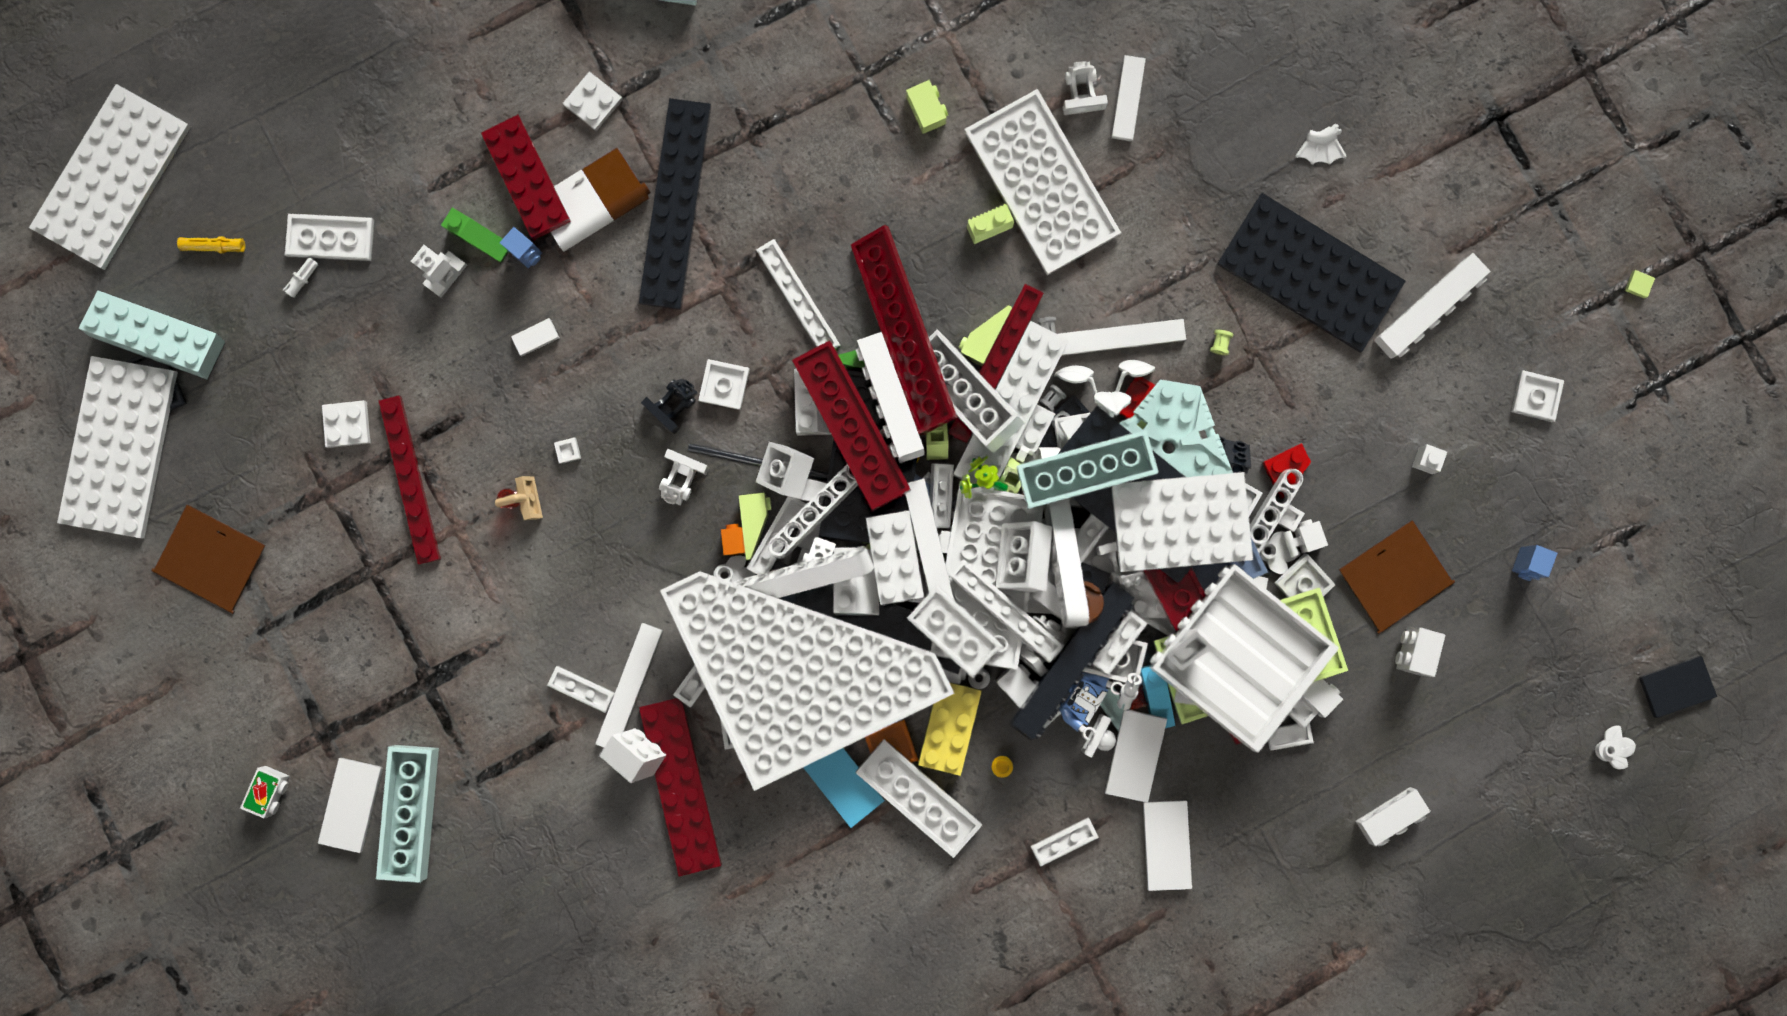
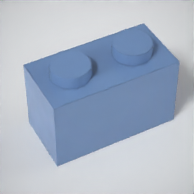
M515 227L500 242L507 251L528 269L531 265H536L541 258L542 252Z
M1538 545L1520 547L1512 571L1518 573L1519 578L1528 581L1549 577L1557 552Z

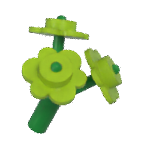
M988 455L983 458L980 456L973 458L970 463L969 473L977 468L979 469L975 472L977 483L971 484L969 475L962 476L960 491L964 494L965 498L970 499L972 497V488L985 487L990 489L993 487L999 491H1007L1008 485L998 481V468L996 466L981 465L988 458Z

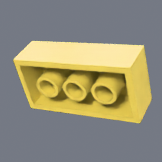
M949 682L954 694L932 705L918 765L961 776L982 691Z

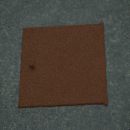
M186 505L160 559L151 571L234 614L235 611L233 610L266 545L194 507Z
M1413 520L1339 569L1378 629V634L1455 583V580H1451Z

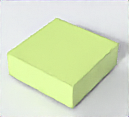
M1634 270L1631 273L1625 291L1645 299L1650 293L1655 278Z

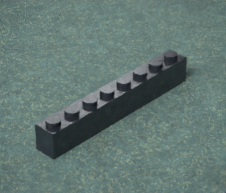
M1115 582L1110 583L1102 594L1104 607L1099 618L1087 624V626H1079L1009 723L1011 727L1027 739L1034 740L1041 737L1046 729L1043 727L1047 720L1052 721L1058 713L1056 708L1059 703H1064L1071 694L1069 689L1073 684L1077 685L1084 676L1082 671L1086 666L1089 668L1096 659L1094 656L1098 649L1102 650L1109 641L1106 637L1111 631L1114 633L1121 624L1119 621L1123 614L1127 615L1134 606L1131 602L1135 597Z

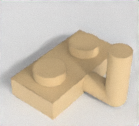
M534 476L515 478L517 494L495 500V505L498 508L513 503H520V511L524 520L543 518Z

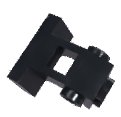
M684 379L672 380L666 387L668 392L655 404L648 397L641 402L673 434L680 429L673 420L685 408L689 409L696 402L694 397L698 394L693 384ZM676 395L681 400V403L676 409L672 410L666 403Z

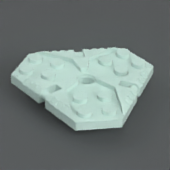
M1159 380L1134 410L1133 417L1127 419L1122 425L1132 434L1147 430L1152 450L1185 477L1233 473L1218 434H1215L1213 429L1215 424L1200 386ZM1141 420L1147 424L1143 430L1137 425ZM1205 430L1207 438L1201 440L1199 431ZM1165 442H1170L1173 445V452L1171 454L1163 451L1162 446Z

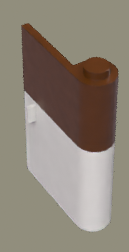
M618 148L554 186L571 222L551 233L564 252L650 199L648 195L651 192L645 182L640 184Z

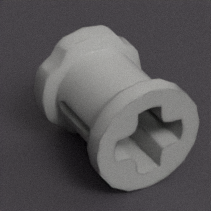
M1056 317L1037 319V323L1040 326L1056 333L1054 323L1056 322Z
M1052 384L1050 391L1044 398H1040L1038 402L1045 409L1054 412V407L1061 399H1065L1066 395L1057 386Z

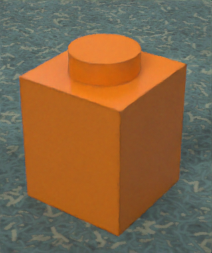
M738 524L726 525V529H721L724 556L745 554L742 527H739Z

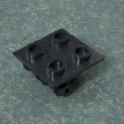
M1219 436L1233 473L1244 472V474H1247L1249 468L1251 469L1250 445L1242 441L1226 440Z

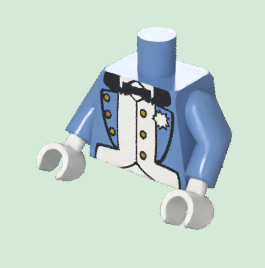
M1083 672V678L1077 685H1072L1069 689V692H1071L1070 696L1064 703L1060 702L1059 709L1063 720L1077 732L1081 731L1082 737L1085 740H1091L1086 737L1085 732L1090 730L1096 734L1095 729L1092 727L1086 728L1083 725L1089 724L1109 691L1106 687L1110 688L1113 694L1119 695V692L1113 690V686L1115 684L1123 685L1119 681L1111 682L1109 678Z

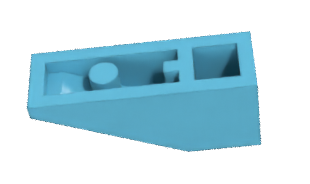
M1151 665L1142 667L1140 677L1142 678L1141 685L1149 714L1167 718L1165 728L1175 726L1167 682L1149 668Z

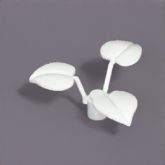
M1127 360L1120 363L1119 369L1123 372L1115 392L1097 393L1094 379L1091 377L1093 371L1084 366L1062 368L1054 374V377L1058 376L1060 379L1070 383L1089 381L1094 394V403H1097L1098 407L1113 418L1114 414L1117 416L1131 402L1129 395L1119 392L1124 377L1128 374L1133 377L1145 376L1153 372L1155 367L1137 360Z

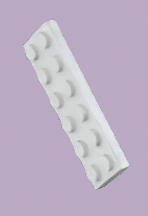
M885 739L856 770L857 775L953 858L982 826V823Z

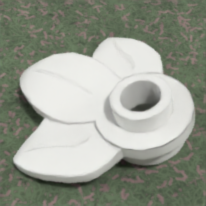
M1283 531L1274 533L1260 552L1261 559L1267 561L1270 570L1278 574H1284L1288 570L1286 562H1290L1299 556L1290 557L1282 534L1284 533ZM1266 547H1269L1271 549V553L1269 555L1265 554L1264 549Z
M733 556L726 564L719 565L714 571V576L721 578L722 572H727L729 576L723 580L729 582L752 577L755 574L744 567L746 563V557Z
M1612 726L1605 731L1604 740L1596 745L1595 752L1598 758L1610 762L1613 768L1625 769L1628 767L1626 757L1634 753L1636 745L1633 740L1622 737L1621 726Z

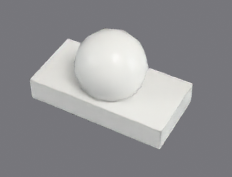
M1103 714L1099 715L1093 726L1096 734L1092 733V731L1090 732L1088 738L1091 740H1086L1081 749L1082 753L1092 758L1096 748L1102 751H1109L1115 746L1116 737L1114 733L1106 730L1111 721L1109 717Z

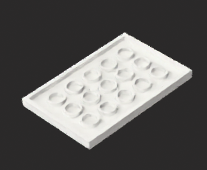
M1244 472L1129 482L1111 486L1120 572L1253 560Z

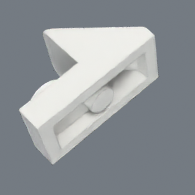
M1191 629L1185 632L1183 640L1167 651L1166 656L1182 671L1213 648L1214 644L1199 629Z

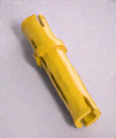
M220 236L218 238L179 237L177 247L179 251L244 252L245 241L241 238L227 239Z

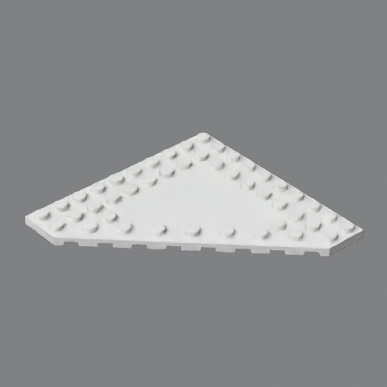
M701 571L660 590L754 791L954 694L935 653Z

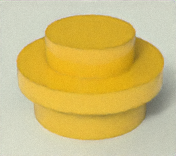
M998 756L993 760L991 768L996 776L1004 778L1012 773L1013 763L1006 756Z

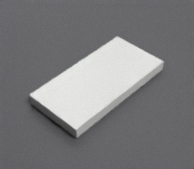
M288 214L285 256L371 261L374 219Z
M938 586L928 594L907 618L972 678L1002 646L998 640Z
M1123 710L1106 784V794L1148 803L1167 718L1132 710Z
M339 758L318 844L357 853L363 851L383 767Z
M1187 801L1143 802L1147 890L1192 889Z

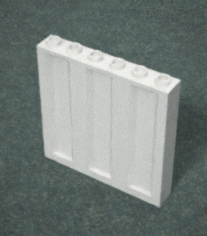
M1233 564L1222 568L1218 574L1220 577L1215 584L1212 582L1204 592L1207 595L1202 601L1198 600L1192 606L1191 610L1193 613L1189 618L1184 617L1177 626L1179 628L1178 632L1175 635L1171 634L1164 642L1166 647L1161 653L1158 651L1150 660L1152 665L1149 668L1250 750L1259 752L1339 647L1238 566ZM1199 629L1214 644V647L1181 671L1166 656L1167 651L1183 640L1187 630Z

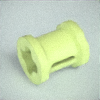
M1215 330V341L1213 347L1210 348V352L1218 355H1229L1228 346L1230 338H1233V333L1225 330Z

